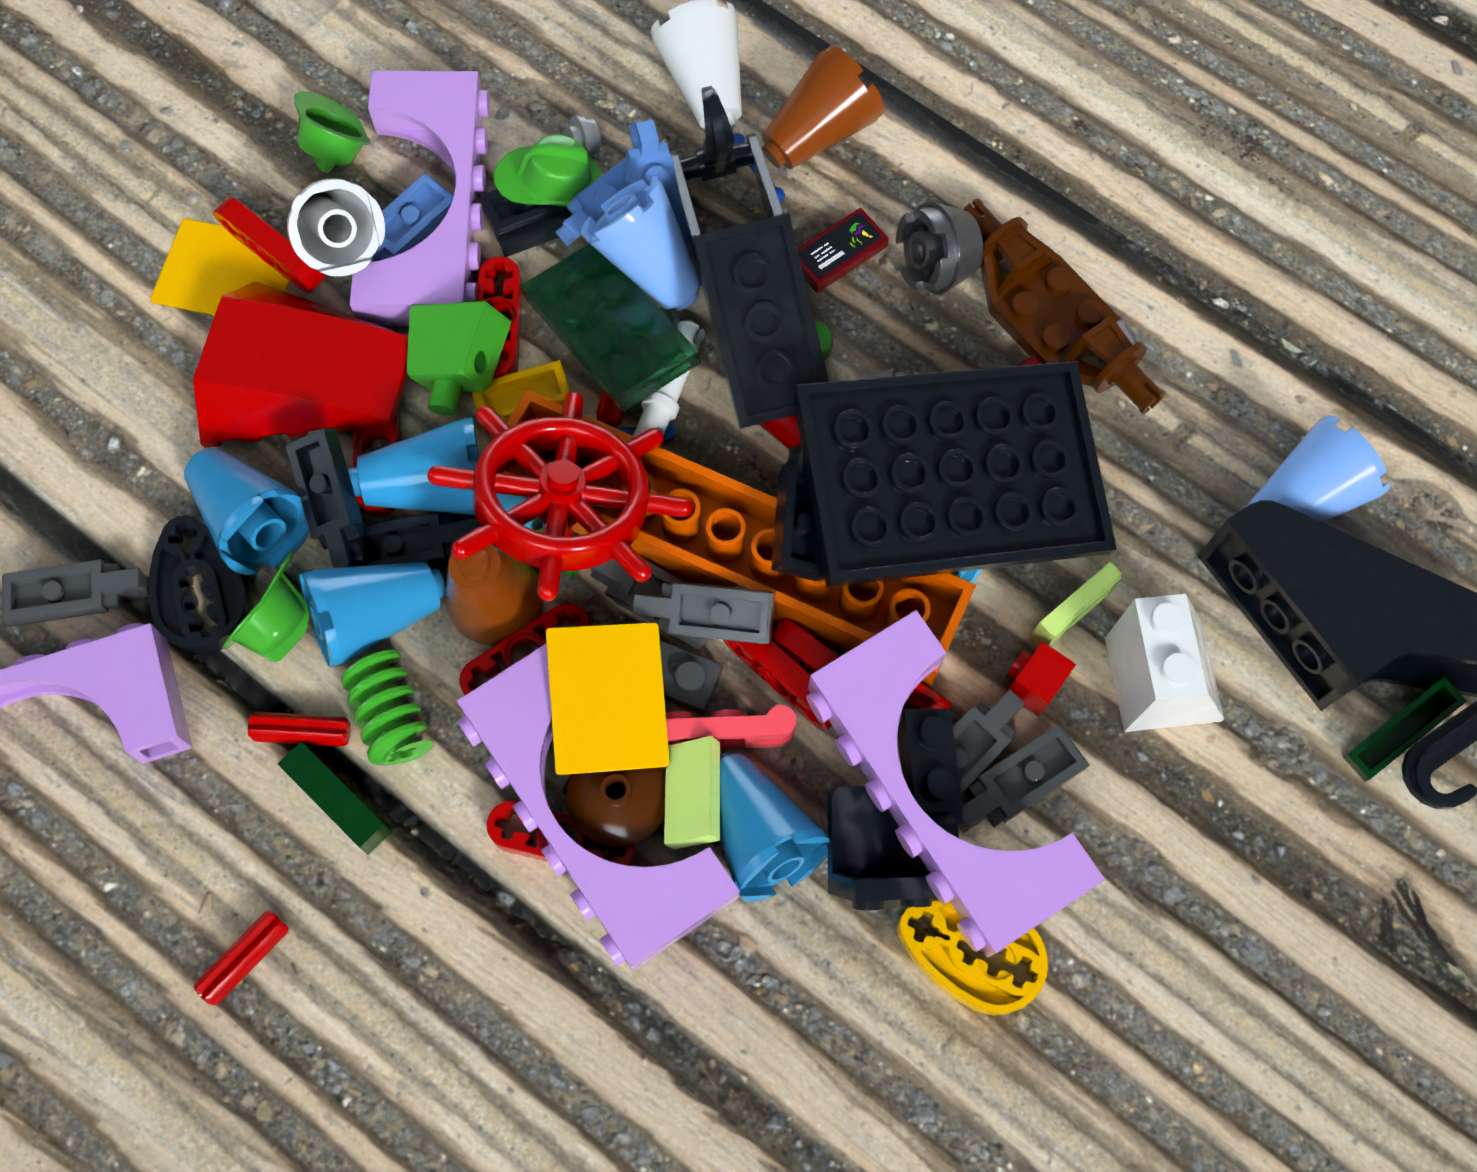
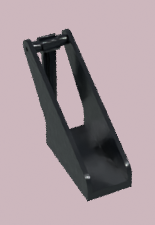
M707 86L701 89L705 122L703 148L696 149V155L679 159L677 152L672 153V159L693 254L735 415L741 429L796 415L792 395L795 386L798 384L829 382L790 214H783L756 133L746 135L747 142L734 145L733 132L716 90L712 86ZM752 164L767 218L701 234L686 181L701 177L703 182L736 174V168Z
M1260 500L1252 503L1228 518L1197 555L1320 711H1323L1359 685L1367 682H1384L1427 689L1433 683L1445 677L1461 695L1477 697L1476 592L1271 500ZM1477 700L1416 742L1405 753L1401 766L1403 781L1410 794L1420 803L1434 809H1452L1476 796L1477 788L1473 784L1465 785L1448 794L1440 793L1433 788L1430 778L1437 768L1477 741Z

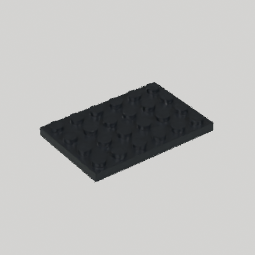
M1077 361L798 384L792 391L826 587L1105 555L1117 550Z

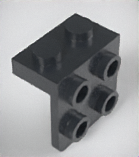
M865 785L833 787L828 793V838L831 842L828 843V893L852 901V908L856 910L884 909V901L900 900V905L906 907L932 906V898L936 896L926 880V876L930 874V871L919 855L912 858L905 851L895 833V830L900 826L888 809L881 812L875 806L866 791Z

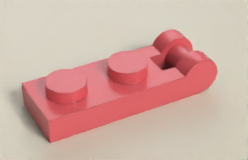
M776 705L768 711L767 715L744 716V712L737 709L719 710L714 712V717L693 718V713L687 711L666 713L668 746L712 736L720 742V749L783 747L793 739L797 718L795 712L786 705Z

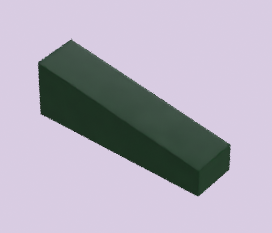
M1443 677L1415 697L1343 758L1366 782L1461 707L1467 700Z
M302 741L278 763L284 772L367 855L392 833Z

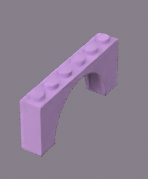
M371 71L368 109L376 134L407 139L431 150L451 169L456 178L454 197L446 216L426 239L401 254L380 261L370 262L366 268L352 274L350 306L354 316L385 328H409L411 306L477 302L478 284L473 282V270H479L481 267V247L479 242H475L476 231H483L484 225L482 203L477 202L478 192L485 193L486 190L485 166L480 165V155L488 154V132L486 127H482L483 118L490 117L491 109L489 90H482L478 71Z
M915 610L811 674L808 684L810 694L806 696V699L815 716L822 723L829 720L840 736L835 740V743L846 762L851 767L858 764L868 778L869 782L865 784V788L875 806L881 812L888 809L900 826L895 830V833L905 851L912 858L919 855L930 871V874L926 876V880L935 896L942 904L950 901L962 921L957 923V927L964 940L973 951L977 952L982 949L988 958L1096 887L1105 878L1073 833L1061 840L1034 849L1020 851L987 849L970 844L948 833L937 825L915 801L903 777L899 763L897 748L899 719L903 705L921 681L940 667L946 655L944 648L918 611Z
M151 623L128 624L119 628L116 634L97 640H76L69 643L65 650L49 655H28L18 659L15 665L0 669V709L14 702L35 696L65 695L77 697L102 708L116 727L124 751L142 764L193 748L168 641Z
M547 643L457 700L465 715L458 719L457 723L473 747L483 742L492 758L484 763L500 789L510 784L521 800L512 807L528 832L530 833L538 827L546 838L549 845L541 849L543 855L558 877L567 871L578 887L570 896L587 921L597 916L608 934L599 940L617 967L626 961L634 972L739 898L740 890L710 847L687 859L667 865L652 867L627 866L610 862L588 852L564 832L551 812L545 788V764L553 738Z

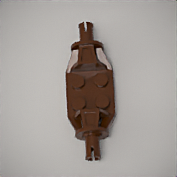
M980 199L973 200L972 204L975 208L969 203L963 210L969 212L975 218L983 239V256L979 268H981L989 314L1030 357L1035 355L1041 364L1077 361L1082 385L1091 386L1097 393H1102L1117 385L1139 408L1142 414L1149 412L1150 408L1153 409L1164 398L1166 393L1138 366L1147 351L1145 344L1141 341L1136 343L1122 319L1060 255L1027 231L1028 223L1023 218L1016 217L1002 224L983 205ZM1003 258L1006 259L1012 268L1006 279L998 265V262ZM1092 351L1108 365L1101 370L1080 359Z

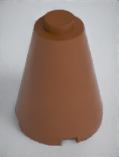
M832 45L820 51L762 134V139L765 143L762 151L775 167L780 168L783 165L788 169H792L875 123L885 113L884 102L874 83L867 88L858 77L864 70L845 51Z
M494 544L464 560L456 559L451 554L448 564L445 601L452 623L468 639L479 644L495 646L541 616L544 600L537 593L539 574L534 566L517 561L498 549Z

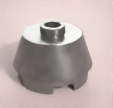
M925 202L914 212L905 213L900 219L896 232V244L904 243V256L907 264L905 267H900V271L906 283L917 292L927 290L932 294L941 295L974 275L979 269L983 256V239L977 221L969 212L935 202Z

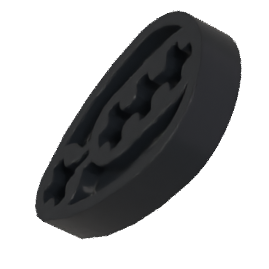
M187 515L178 516L170 520L163 527L153 551L149 571L148 595L152 620L158 631L180 650L194 654H207L222 650L230 635L253 609L252 595L245 575L236 573L222 560L207 527L195 517ZM186 532H191L194 536L189 542L190 547H188L190 556L179 545L183 541V534ZM199 574L205 580L200 583L203 595L210 602H214L206 606L207 615L217 624L211 627V635L206 638L199 632V630L204 628L203 619L195 610H191L198 607L199 601L189 586L193 585V577Z

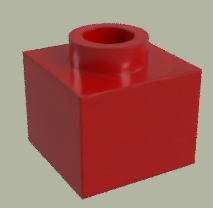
M1042 641L1033 655L1023 650L1007 673V675L1014 679L1009 689L1025 702L1023 705L1025 708L1039 717L1076 664Z

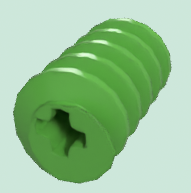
M396 649L376 652L352 664L341 677L343 689L349 692L347 696L349 706L356 710L354 713L355 723L363 728L360 735L362 743L369 747L367 750L368 760L374 765L388 766L406 763L422 757L433 747L432 740H416V738L428 730V726L423 721L410 723L411 719L421 713V707L416 703L403 704V702L409 700L414 695L415 691L410 685L397 686V684L403 682L408 677V672L403 667L390 668L401 660V653Z

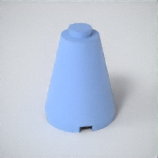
M657 176L651 177L649 186L644 179L626 186L600 206L605 213L597 222L593 220L591 215L581 227V234L585 240L664 309L675 308L677 311H680L696 301L699 296L697 291L701 286V280L664 186Z
M1327 415L1315 423L1247 506L1260 500H1271L1323 523L1381 497L1390 489V482L1381 483L1380 477L1387 470L1371 444L1353 427L1347 432H1343L1334 426L1341 419Z

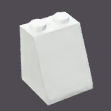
M1187 594L1134 599L1105 637L1124 732L1223 721L1224 715L1204 626Z

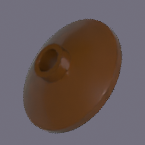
M663 767L571 774L566 792L567 808L570 817L579 831L597 844L618 848L640 843L650 837L665 819L666 772ZM613 783H622L626 786L625 795L618 800H612L607 796V790Z

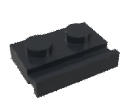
M497 189L479 196L483 212L501 247L504 257L559 238L555 232L563 225L565 220L573 215L567 206L526 205L512 202L503 197Z

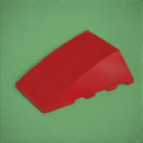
M256 281L221 296L193 377L200 444L204 448L221 446V441L239 439L242 443L262 441V436L286 434L289 438L307 436L309 431L324 428H335L337 432L392 426L407 377L408 336Z

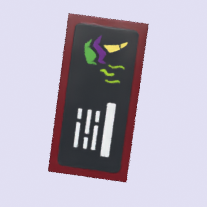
M860 207L798 248L804 278L813 290L818 293L885 249L889 238Z

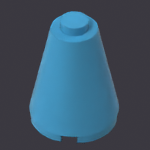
M473 417L456 420L358 456L357 467L349 468V476L355 497L362 496L365 506L475 515L473 509V490L436 486L431 484L427 478L428 470L436 465L475 470L480 455Z
M220 448L204 449L193 455L184 470V479L222 560L231 570L243 575L258 574L254 568L267 563L272 568L283 564L292 550H295L296 553L308 536L309 527L305 523L306 516L300 495L297 492Z
M426 562L311 569L309 572L299 574L302 596L307 602L308 611L312 616L315 626L312 629L327 666L331 668L346 664L439 610L441 606L440 598L446 597V587L438 569L430 570Z
M731 752L720 754V842L730 875L740 890L739 895L743 901L756 902L777 895L772 886L785 879L789 881L791 886H794L816 870L828 856V847L825 843L831 842L826 832L745 754H733Z

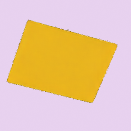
M184 218L181 221L159 275L150 302L215 316L221 296L254 281L285 292L289 281L234 238L223 226Z
M638 623L548 628L546 630L556 774L568 775L668 767L670 761L658 624Z

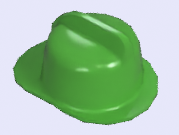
M300 91L294 95V104L299 115L298 146L304 152L314 157L315 164L323 173H329L335 165H350L355 160L362 146L371 143L358 117L337 101L313 92Z
M550 134L542 137L533 146L520 147L507 153L497 163L493 176L495 187L499 193L512 202L526 205L568 206L577 194L601 177V170L594 159L588 156V152L582 144L573 137L564 134Z
M295 550L289 553L261 601L227 639L223 646L224 650H227L236 642L268 661L276 663L281 661L303 637L308 628L309 621L307 602L284 575L295 554Z

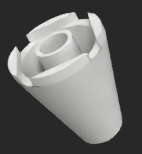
M694 0L676 6L668 11L670 20L661 27L659 20L653 24L651 35L654 45L700 127L705 129L701 89L712 86L721 100L732 129L736 125L735 121L742 115L738 21L735 8L729 2H727V8L719 7L717 0Z
M324 179L307 186L296 195L288 213L287 233L293 250L309 267L330 276H346L361 271L372 261L371 258L384 240L385 222L377 201L361 186L344 179Z

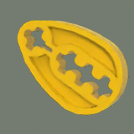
M939 900L932 901V906L909 907L898 920V939L914 964L932 983L946 994L974 1011L987 1015L1012 1013L1034 1000L1045 983L1048 971V957L1045 945L1035 928L1001 950L1003 952L1001 961L1009 966H1014L1023 960L1027 963L1026 972L1033 976L1032 982L1026 981L1019 987H1016L1012 984L1014 975L1005 970H1000L994 976H991L987 973L988 964L985 961L976 958L969 965L962 961L964 952L957 948L958 942L966 943L957 927V923L962 921L950 901L942 904ZM922 915L930 918L929 928L935 931V934L938 936L935 938L926 936L921 942L913 939L915 930L908 926V921H917Z

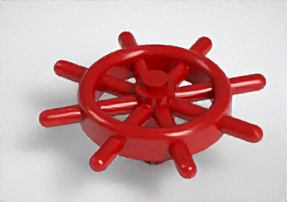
M576 391L566 394L562 417H541L518 423L512 427L493 408L487 405L481 406L477 409L476 419L494 439L480 455L475 470L436 465L427 472L428 481L433 485L473 490V509L480 527L452 543L451 553L453 557L464 560L494 544L498 549L517 561L540 568L537 593L544 601H552L557 597L561 571L588 569L604 564L612 559L637 582L647 581L652 574L651 567L631 547L642 530L646 513L687 517L693 511V504L686 497L649 493L648 477L640 457L662 444L664 438L663 433L659 429L651 428L625 442L618 435L603 426L581 419L583 397ZM557 450L555 461L549 464L538 454V452ZM577 453L595 460L582 468L575 464ZM517 461L532 477L503 474V472ZM613 473L623 489L595 486L593 484ZM496 493L528 497L529 499L505 511ZM591 506L622 509L623 511L613 522L608 524ZM539 517L543 522L542 533L527 528L524 525ZM578 522L588 534L572 536L573 525Z

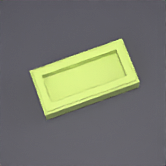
M1111 562L1106 564L1039 622L1030 637L1031 640L1038 647L1042 641L1051 646L1111 594L1122 579V573Z
M708 736L669 745L670 764L666 767L664 844L676 850L720 841V742L714 737Z

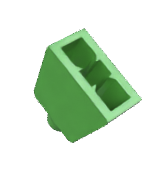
M486 301L415 305L410 307L407 374L409 378L431 391L428 409L434 413L447 416L456 415L460 393L485 392L491 385L511 321Z

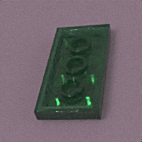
M590 244L520 285L527 302L622 412L701 363L699 351L643 290Z

